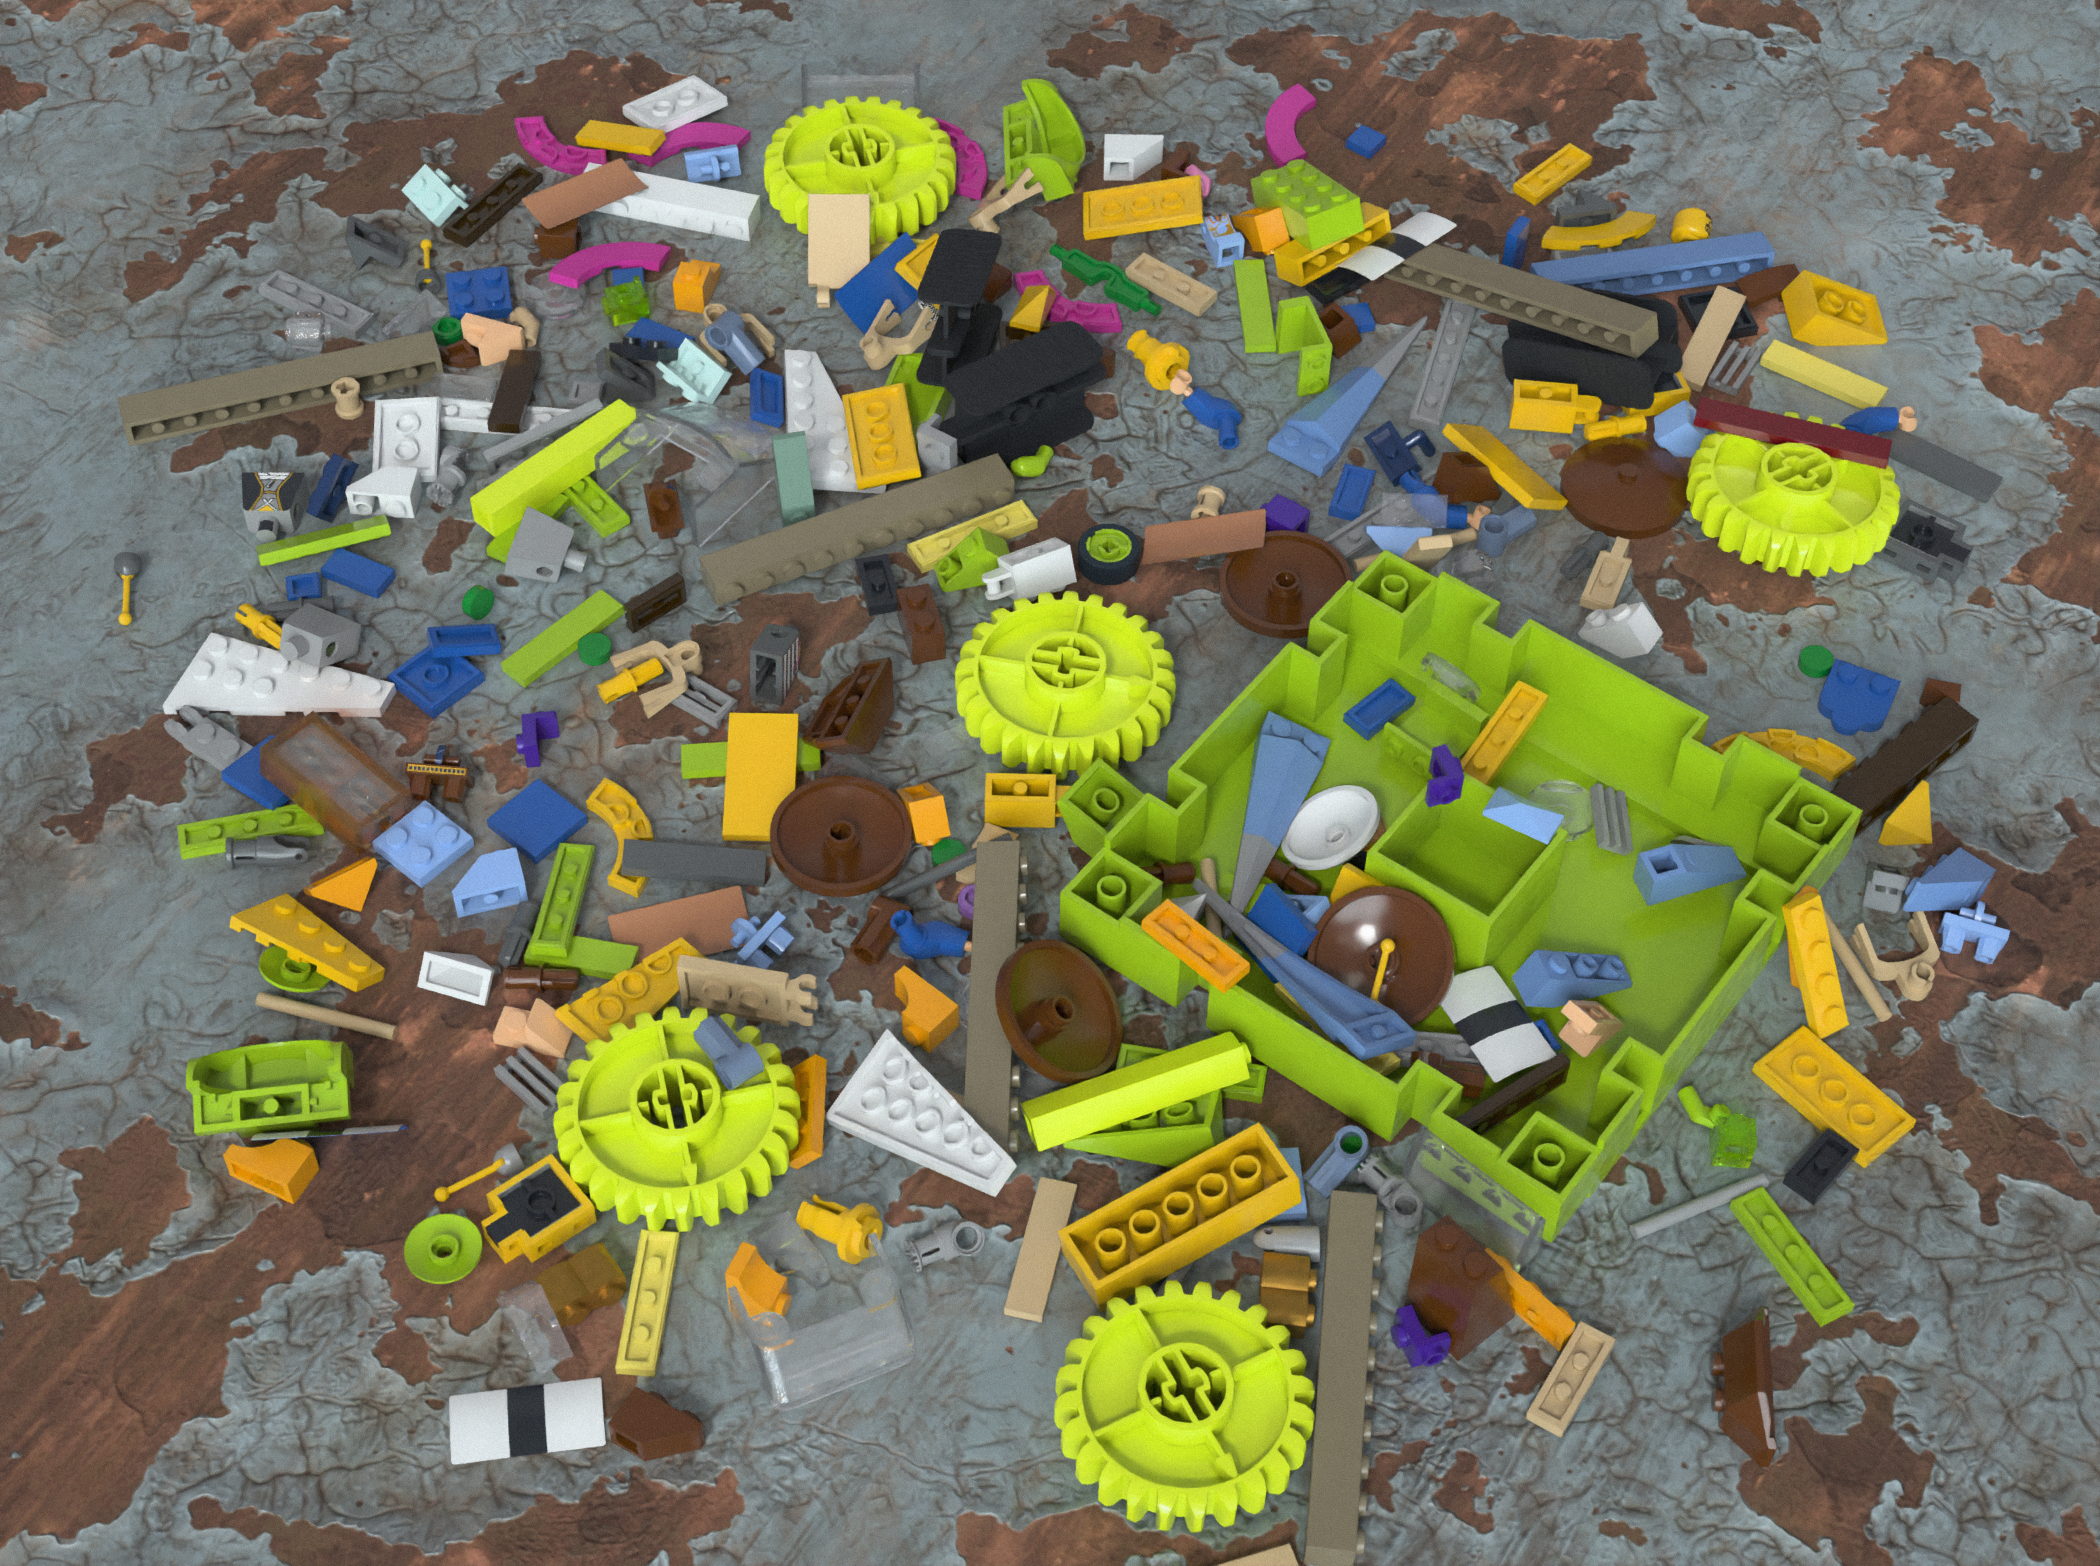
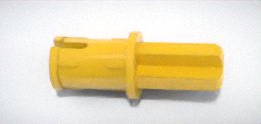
M1642 413L1624 417L1613 415L1608 420L1586 424L1583 427L1584 438L1592 442L1603 438L1644 433L1647 423Z
M250 603L241 605L238 609L247 614V617L236 611V620L252 630L254 637L259 640L264 639L280 650L282 627L276 624L275 618L271 615L262 614Z
M653 657L630 670L623 668L622 673L596 685L601 699L607 705L631 691L633 693L638 692V686L660 676L664 670L660 661Z

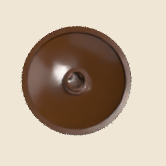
M1610 437L1589 442L1570 455L1562 470L1560 494L1568 500L1565 506L1571 515L1595 532L1600 531L1606 536L1614 538L1618 536L1624 539H1644L1670 530L1681 520L1689 501L1686 496L1688 476L1682 465L1662 448L1638 439Z
M1298 531L1265 532L1263 547L1229 552L1220 570L1219 594L1224 608L1243 627L1260 635L1273 638H1302L1308 636L1310 620L1348 580L1352 582V573L1343 555L1328 542L1316 536Z
M855 776L823 777L798 787L780 803L770 825L771 852L779 870L796 886L821 896H858L882 887L901 871L907 862L912 847L911 820L901 800L892 791L877 782Z
M1386 886L1368 887L1354 891L1335 902L1323 914L1315 927L1319 932L1308 948L1307 961L1369 998L1371 997L1382 955L1380 944L1387 938L1394 941L1395 949L1389 954L1377 1000L1382 1005L1394 1010L1411 1028L1431 1016L1442 1004L1450 990L1456 964L1452 936L1438 912L1422 898L1411 892Z
M1040 939L1027 943L1007 957L999 970L996 981V1008L1002 1029L1020 1058L1040 1075L1063 1084H1078L1092 1079L1107 1070L1116 1059L1121 1046L1122 1018L1115 993L1099 967L1077 948L1051 939Z

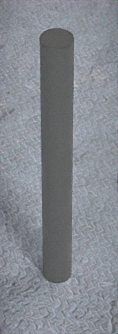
M1007 832V833H1005V834H1003V835H1001V836H999V837H997V838H994V839H992V840H990V841H1013V840H1012V838H1011L1009 832ZM977 847L880 892V894L894 900H899L976 863Z

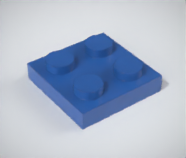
M507 266L445 273L450 317L461 321L465 313H470L489 319L508 318L513 311Z

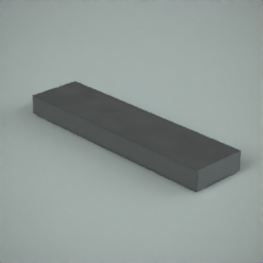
M1898 427L1894 431L1880 432L1877 437L1892 440L1889 458L1984 503L1989 501L2001 484L2003 477L1913 434L1902 431Z
M624 839L621 875L764 887L767 851Z

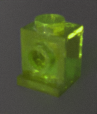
M639 275L633 276L632 282L603 288L604 297L600 298L601 308L605 316L610 315L614 327L639 321L641 317L650 318L647 293Z
M1740 1113L1717 1116L1713 1130L1709 1132L1711 1166L1750 1167L1757 1147L1755 1118H1747ZM1725 1146L1740 1147V1153L1724 1152Z

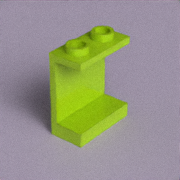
M1308 295L1279 301L1275 334L1276 351L1278 355L1300 351L1296 394L1298 397L1322 393L1328 389L1333 348L1329 337Z
M1434 679L1426 686L1424 704L1398 728L1390 722L1384 725L1381 748L1390 756L1398 758L1411 767L1418 775L1431 780L1433 777L1429 771L1432 749L1446 744L1453 757L1456 756L1459 760L1462 759L1487 725L1489 714Z

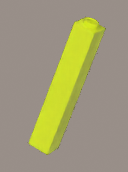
M621 399L616 400L472 496L470 502L474 521L491 535L497 537L522 520L527 506L535 510L642 439L643 419L640 412L635 407L627 405Z
M1229 1031L1025 1101L1020 1104L1029 1137L1037 1150L1042 1151L1250 1079L1247 1064L1251 1063V1055L1244 1041L1239 1042L1233 1033Z

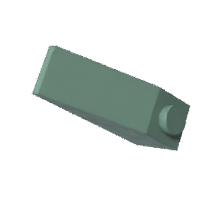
M798 431L773 435L772 448L776 500L784 528L815 517V505L805 432Z

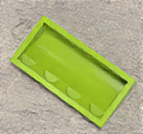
M910 353L897 356L884 386L904 382L918 455L916 433L920 424L924 421L927 422L934 413L941 415L942 422L953 397L942 386L926 385L918 382L916 372L923 354Z

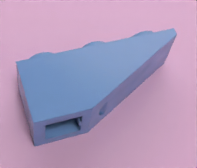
M1670 844L1639 853L1633 880L1647 906L1746 878L1747 874L1732 847Z
M1959 847L1949 856L1946 854L1942 855L1935 867L1930 865L1921 878L1916 876L1910 882L1905 891V895L1909 898L1903 910L1906 912L1958 910L1961 906L1970 908L1982 897L1996 869Z
M1535 950L1512 976L1525 1005L1532 1007L1555 1008L1566 1005L1569 1000L1582 1001L1627 989L1633 985L1624 963L1617 955Z

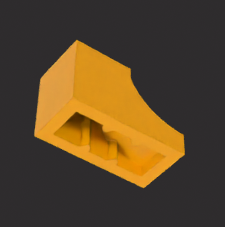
M1256 207L1232 216L1235 228L1240 229L1247 237L1252 251L1271 255L1274 254L1273 251L1290 242L1281 207Z
M691 259L690 263L681 261L673 279L675 309L703 314V310L709 305L720 278L721 264Z
M929 782L895 790L896 796L907 809L912 825V839L917 844L921 843L922 846H931L941 841V838L951 836L944 797Z
M904 965L894 974L895 995L906 1007L902 1012V1033L913 1046L919 1045L930 1054L959 1027V1005Z
M290 1138L278 1139L271 1144L252 1148L231 1144L223 1154L230 1176L291 1204H295L319 1171L313 1147L302 1139H295V1141Z
M742 1241L725 1272L729 1310L733 1314L772 1329L778 1317L786 1315L792 1301V1295L789 1294L787 1277L778 1274L770 1268L761 1258L756 1246Z

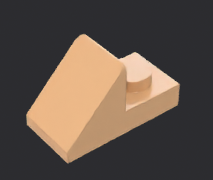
M465 313L461 319L463 338L470 345L478 347L482 366L507 360L510 349L526 350L522 327L470 313Z
M536 998L531 1011L504 1006L492 1036L494 1044L517 1049L523 1046L527 1051L565 1058L574 1032L555 1016L556 1010L542 999Z
M1569 1000L1561 1011L1569 1018V1021L1560 1031L1559 1037L1582 1057H1588L1618 1033L1624 1024L1597 1001Z

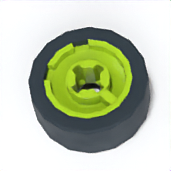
M1112 523L1093 526L1081 535L1078 542V568L1083 576L1093 583L1104 586L1124 583L1136 574L1139 567V540L1132 531L1121 525Z

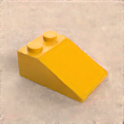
M1805 269L1781 292L1792 337L1800 342H1806L1819 347L1886 344L1889 341L1877 298L1873 294Z

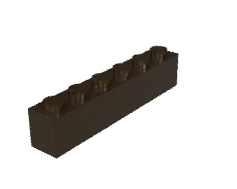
M1946 696L1938 704H1930L1916 722L1909 721L1894 740L1887 739L1881 745L1876 755L1872 758L1869 756L1865 757L1859 763L1854 773L1850 776L1847 774L1843 775L1830 793L1863 810L1853 840L1914 790L1922 780H1926L1972 741L1979 719Z

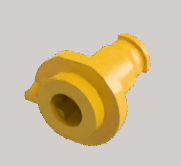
M1145 329L1136 331L1129 338L1126 349L1131 350L1135 353L1134 357L1141 360L1145 366V379L1152 387L1157 390L1170 389V383L1178 370L1188 371L1189 352L1177 342L1162 344L1156 338L1150 337Z
M815 1194L812 1197L814 1206L805 1201L802 1202L796 1217L798 1229L802 1231L805 1229L810 1230L817 1237L836 1244L838 1256L842 1261L854 1265L874 1253L881 1240L883 1224L880 1220V1213L873 1205L862 1202L853 1209H849L835 1202L822 1201L821 1197Z

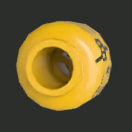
M1696 207L1685 208L1679 211L1673 220L1670 236L1672 243L1709 239L1712 229L1711 217L1705 211Z

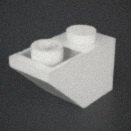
M1104 134V180L1133 181L1161 163L1163 135Z
M386 465L347 486L345 493L350 514L374 516L385 514L388 517L415 518L422 486L418 468Z
M1643 602L1630 605L1624 603L1608 610L1597 609L1586 617V623L1578 632L1581 639L1622 659L1648 654L1663 634V631Z

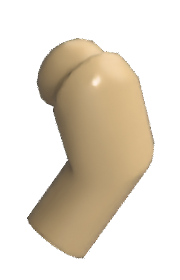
M517 307L510 313L509 320L511 323L516 321L514 323L515 326H522L524 328L525 346L533 347L536 345L540 322L528 308Z

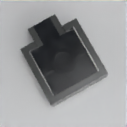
M1907 498L1899 509L1896 524L1892 525L1885 547L1880 552H1875L1874 556L1934 583L1937 577L1955 584L1967 566L1974 548L1962 542L1967 525Z

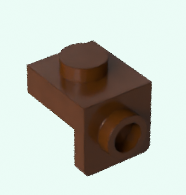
M1179 148L1171 157H1167L1162 166L1161 180L1190 176L1185 173L1189 166L1190 151Z

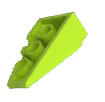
M1221 1089L1063 1143L1064 1148L1175 1168L1224 1141Z

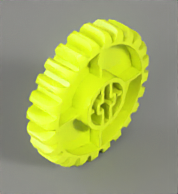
M858 96L845 97V103L839 104L836 99L824 100V108L819 109L815 105L803 108V117L798 115L790 116L785 120V128L777 129L773 133L772 143L767 145L765 151L764 183L769 193V201L774 209L780 211L781 218L786 223H796L797 231L802 234H808V194H870V246H874L876 244V237L882 236L885 242L892 243L898 239L899 232H908L909 235H914L919 232V223L923 225L932 224L937 219V213L946 210L949 205V196L953 195L956 188V153L951 146V140L947 132L939 129V123L934 118H922L921 109L910 106L903 110L902 101L889 100L887 104L880 103L879 96H869L866 102H860Z
M1788 411L1784 413V416L1800 419L1798 413ZM1811 415L1807 421L1822 424L1823 419ZM1833 423L1832 425H1830L1833 427L1846 429L1844 426L1837 423ZM1719 431L1707 435L1701 441L1699 449L1692 457L1686 487V496L1691 502L1690 512L1692 517L1702 522L1701 531L1710 538L1720 537L1717 547L1729 553L1738 550L1740 552L1739 561L1745 564H1752L1756 560L1763 562L1762 569L1767 572L1774 573L1778 567L1786 568L1787 574L1793 577H1800L1803 570H1809L1812 576L1826 577L1829 567L1835 572L1845 573L1851 570L1853 563L1861 565L1869 562L1872 559L1873 553L1880 552L1885 547L1892 525L1896 524L1900 511L1898 502L1901 495L1899 486L1894 482L1895 472L1888 465L1886 469L1830 457L1820 449L1803 443H1783L1777 445Z
M1066 591L1063 594L1062 600H1055L1050 592H1042L1038 595V603L1032 604L1027 598H1018L1013 600L1012 613L1005 608H997L991 612V624L983 622L975 626L972 631V639L964 642L960 650V662H958L955 668L956 706L960 716L965 718V728L969 735L980 738V747L986 754H996L1002 751V764L1008 768L1016 767L1021 762L1026 763L1027 774H1041L1044 768L1051 769L1052 774H1056V780L1064 781L1069 770H1076L1078 776L1081 777L1099 757L1115 771H1118L1119 757L1128 762L1138 760L1142 756V746H1154L1160 738V728L1166 727L1169 723L1176 690V678L1173 674L1174 661L1170 652L1164 650V639L1160 633L1148 631L1147 619L1140 615H1134L1127 619L1126 605L1113 603L1109 608L1103 606V596L1096 594L1090 595L1086 602L1079 601L1076 591Z
M676 1006L666 1007L663 1011L662 1020L654 1021L651 1014L644 1011L636 1014V1027L630 1030L622 1023L611 1025L608 1027L611 1041L606 1043L600 1039H592L585 1045L587 1060L578 1059L571 1062L567 1069L569 1082L561 1085L557 1091L556 1099L559 1110L554 1114L553 1125L556 1139L558 1140L557 1147L561 1164L566 1170H570L571 1178L582 1192L590 1193L592 1204L600 1212L609 1211L616 1206L618 1221L626 1225L634 1223L640 1215L646 1216L648 1231L658 1232L664 1227L667 1219H675L679 1232H689L693 1227L694 1217L702 1216L706 1224L713 1227L721 1224V1209L728 1207L733 1213L743 1214L749 1210L747 1193L750 1192L757 1197H766L772 1191L771 1175L785 1174L790 1165L789 1151L796 1149L799 1142L797 1121L801 1118L800 1097L797 1091H795L794 1073L790 1066L782 1064L779 1048L774 1043L762 1044L761 1031L753 1025L745 1026L737 1032L735 1016L728 1013L720 1015L719 1017L724 1020L742 1043L748 1042L755 1048L764 1065L763 1072L730 1091L719 1079L713 1062L694 1040L693 1032L699 1027L700 1022L708 1018L707 1008L696 1007L692 1010L689 1018H681L679 1009ZM681 1106L685 1124L684 1128L675 1129L671 1107ZM700 1110H703V1111H704V1116H703L702 1118H701ZM654 1117L656 1126L653 1125L651 1122V1119H653Z
M1177 1280L1167 1281L1164 1296L1156 1297L1152 1289L1146 1285L1136 1287L1134 1305L1130 1306L1124 1299L1114 1297L1107 1302L1106 1319L1100 1316H1089L1083 1323L1082 1338L1072 1339L1065 1349L1066 1365L1061 1367L1056 1375L1055 1391L1058 1398L1054 1404V1422L1057 1428L1062 1430L1060 1445L1062 1453L1065 1457L1076 1460L1075 1476L1082 1484H1093L1099 1481L1098 1501L1106 1507L1111 1506L1120 1499H1125L1127 1501L1126 1519L1132 1522L1140 1521L1147 1511L1156 1513V1526L1158 1530L1169 1531L1173 1527L1176 1517H1184L1187 1528L1191 1533L1202 1532L1205 1515L1213 1514L1217 1522L1223 1527L1234 1525L1238 1504L1246 1512L1257 1514L1264 1509L1266 1491L1270 1494L1279 1495L1284 1492L1288 1487L1290 1470L1299 1469L1305 1460L1306 1441L1312 1436L1315 1419L1314 1413L1310 1409L1313 1405L1314 1385L1311 1380L1304 1377L1307 1363L1302 1351L1288 1350L1291 1333L1284 1325H1275L1266 1329L1268 1310L1262 1305H1254L1246 1312L1240 1310L1241 1293L1231 1289L1225 1292L1220 1300L1212 1298L1210 1283L1201 1281L1195 1285L1192 1295L1184 1294L1182 1285Z

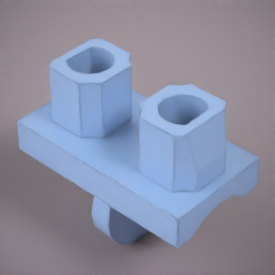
M736 144L684 153L688 182L698 183L710 180L718 182L721 178L741 175Z
M1978 901L1974 910L1961 906L1958 915L1945 912L1937 932L1942 933L1940 950L1959 954L1964 940L1977 943L1974 959L1992 964L1999 951L2003 949L2008 941L2010 930L1994 926L1997 916L1984 913L1986 903Z
M777 911L759 931L756 928L761 922L757 917L752 916L749 921L743 918L735 919L731 924V930L735 936L730 940V943L735 948H738L742 943L746 945L737 953L736 960L733 963L769 969L774 961L763 953L761 949L767 945L781 956L795 939L782 926L786 917Z

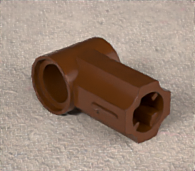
M879 894L871 904L867 915V922L851 943L850 952L857 957L858 961L868 966L878 964L896 936L899 937L890 925L891 917L900 910H905V913L909 911L914 917V908Z
M1414 1051L1411 1053L1410 1068L1419 1059L1462 1085L1461 1097L1474 1100L1480 1098L1485 1083L1483 1067L1445 1060V1056L1433 1052Z

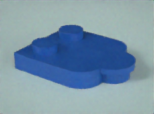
M1835 659L1820 694L1817 707L1824 717L1831 720L1834 730L1839 734L1850 736L1860 730L1876 732L1885 723L1901 681Z

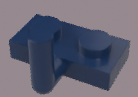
M1390 420L1363 438L1394 487L1400 484V478L1405 472L1408 471L1410 474L1411 470L1416 472L1422 470L1410 449L1418 445L1427 457H1431L1436 453L1435 446L1423 430L1418 429L1402 439Z
M333 453L323 468V476L320 478L316 490L313 491L309 498V506L306 513L332 523L342 500L347 501L345 490L350 485L359 464Z

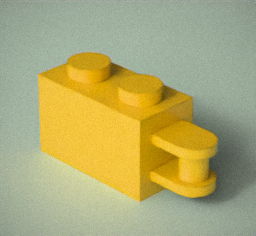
M1514 379L1509 405V429L1572 434L1574 424L1586 425L1598 422V411L1601 409L1602 401L1595 396L1578 395V384Z
M986 773L985 825L988 822L998 827L1055 828V817H1063L1057 802L1071 786L1056 785V774Z

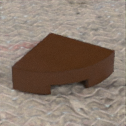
M466 339L439 349L441 361L451 367L473 368L480 366L479 357Z

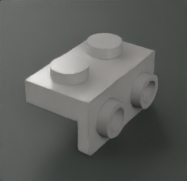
M934 413L927 422H922L916 433L918 439V460L923 478L958 467L957 439L940 431L941 415Z

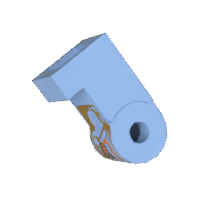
M1224 212L1203 217L1204 223H1200L1202 237L1217 268L1233 265V260H1243L1245 239L1240 232L1236 233L1228 214ZM1223 249L1230 250L1233 253L1229 257H1222Z

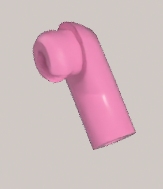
M1192 164L1187 167L1185 173L1190 176L1201 175L1204 199L1210 193L1212 180L1196 165Z

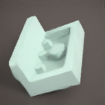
M426 164L402 189L404 194L437 227H440L458 206L464 210L469 206L465 201L468 196L457 185L453 184L452 187L449 185L452 179L440 168L434 171Z
M687 338L684 339L678 349V360L670 361L669 364L660 361L655 365L664 373L662 378L675 387L680 386L683 389L682 395L695 404L702 401L712 405L732 375L731 372L694 341Z

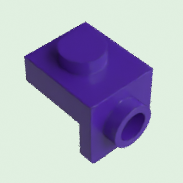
M555 711L521 714L522 734H516L518 755H525L527 768L541 766L539 740L558 738L560 736Z
M1446 744L1434 747L1429 771L1434 779L1428 781L1425 802L1428 807L1449 804L1459 799L1464 780L1462 765L1458 757L1452 756Z
M1412 1305L1396 1310L1394 1325L1390 1328L1391 1336L1395 1346L1398 1349H1403L1411 1368L1422 1364L1432 1366L1448 1356L1451 1344V1337L1448 1332L1427 1338Z

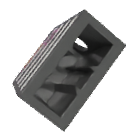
M767 624L751 646L750 699L779 706L783 705L800 667L801 633L797 627L793 625ZM773 669H774V671L772 672V674L776 675V677H773V676L771 675V671H772Z

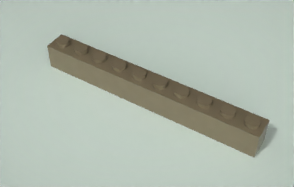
M1435 243L1429 244L1383 274L1385 278L1636 359L1659 339L1657 312Z
M433 331L118 397L117 400L129 446L337 402L336 397L332 395L331 385L342 377L354 378L360 384L359 397L444 379L445 377Z
M996 453L699 557L701 579L717 606L729 601H735L743 596L765 590L805 574L825 569L839 562L856 558L859 555L887 547L890 544L946 526L949 523L974 516L997 506H1003L1014 501L1015 478L999 454Z
M1020 840L977 842L964 1110L968 1112L975 1122L990 1135L1011 1159L1012 1152L1019 1151L1018 1129H1013V1120L1020 1119L1019 1097H1014L1015 1088H1021L1020 1065H1015L1016 1056L1019 1055L1011 1046L1000 1024L996 1008L995 988L1001 966L1007 957L1025 945V942H1020L1021 934H1027L1026 912L1021 913L1022 905H1028L1027 883H1023V876H1029L1028 854L1022 855Z
M1331 1190L1315 1388V1419L1312 1431L1303 1564L1353 1566L1355 1555H1363L1365 1530L1358 1529V1516L1365 1517L1367 1492L1360 1491V1480H1367L1369 1471V1455L1362 1454L1363 1442H1370L1371 1418H1364L1365 1406H1372L1374 1383L1366 1382L1367 1370L1373 1371L1375 1364L1376 1347L1368 1346L1369 1335L1375 1336L1377 1329L1378 1312L1370 1310L1371 1301H1378L1380 1278L1372 1277L1373 1267L1380 1266L1382 1247L1381 1244L1374 1243L1375 1233H1381L1383 1225V1210H1376V1194Z

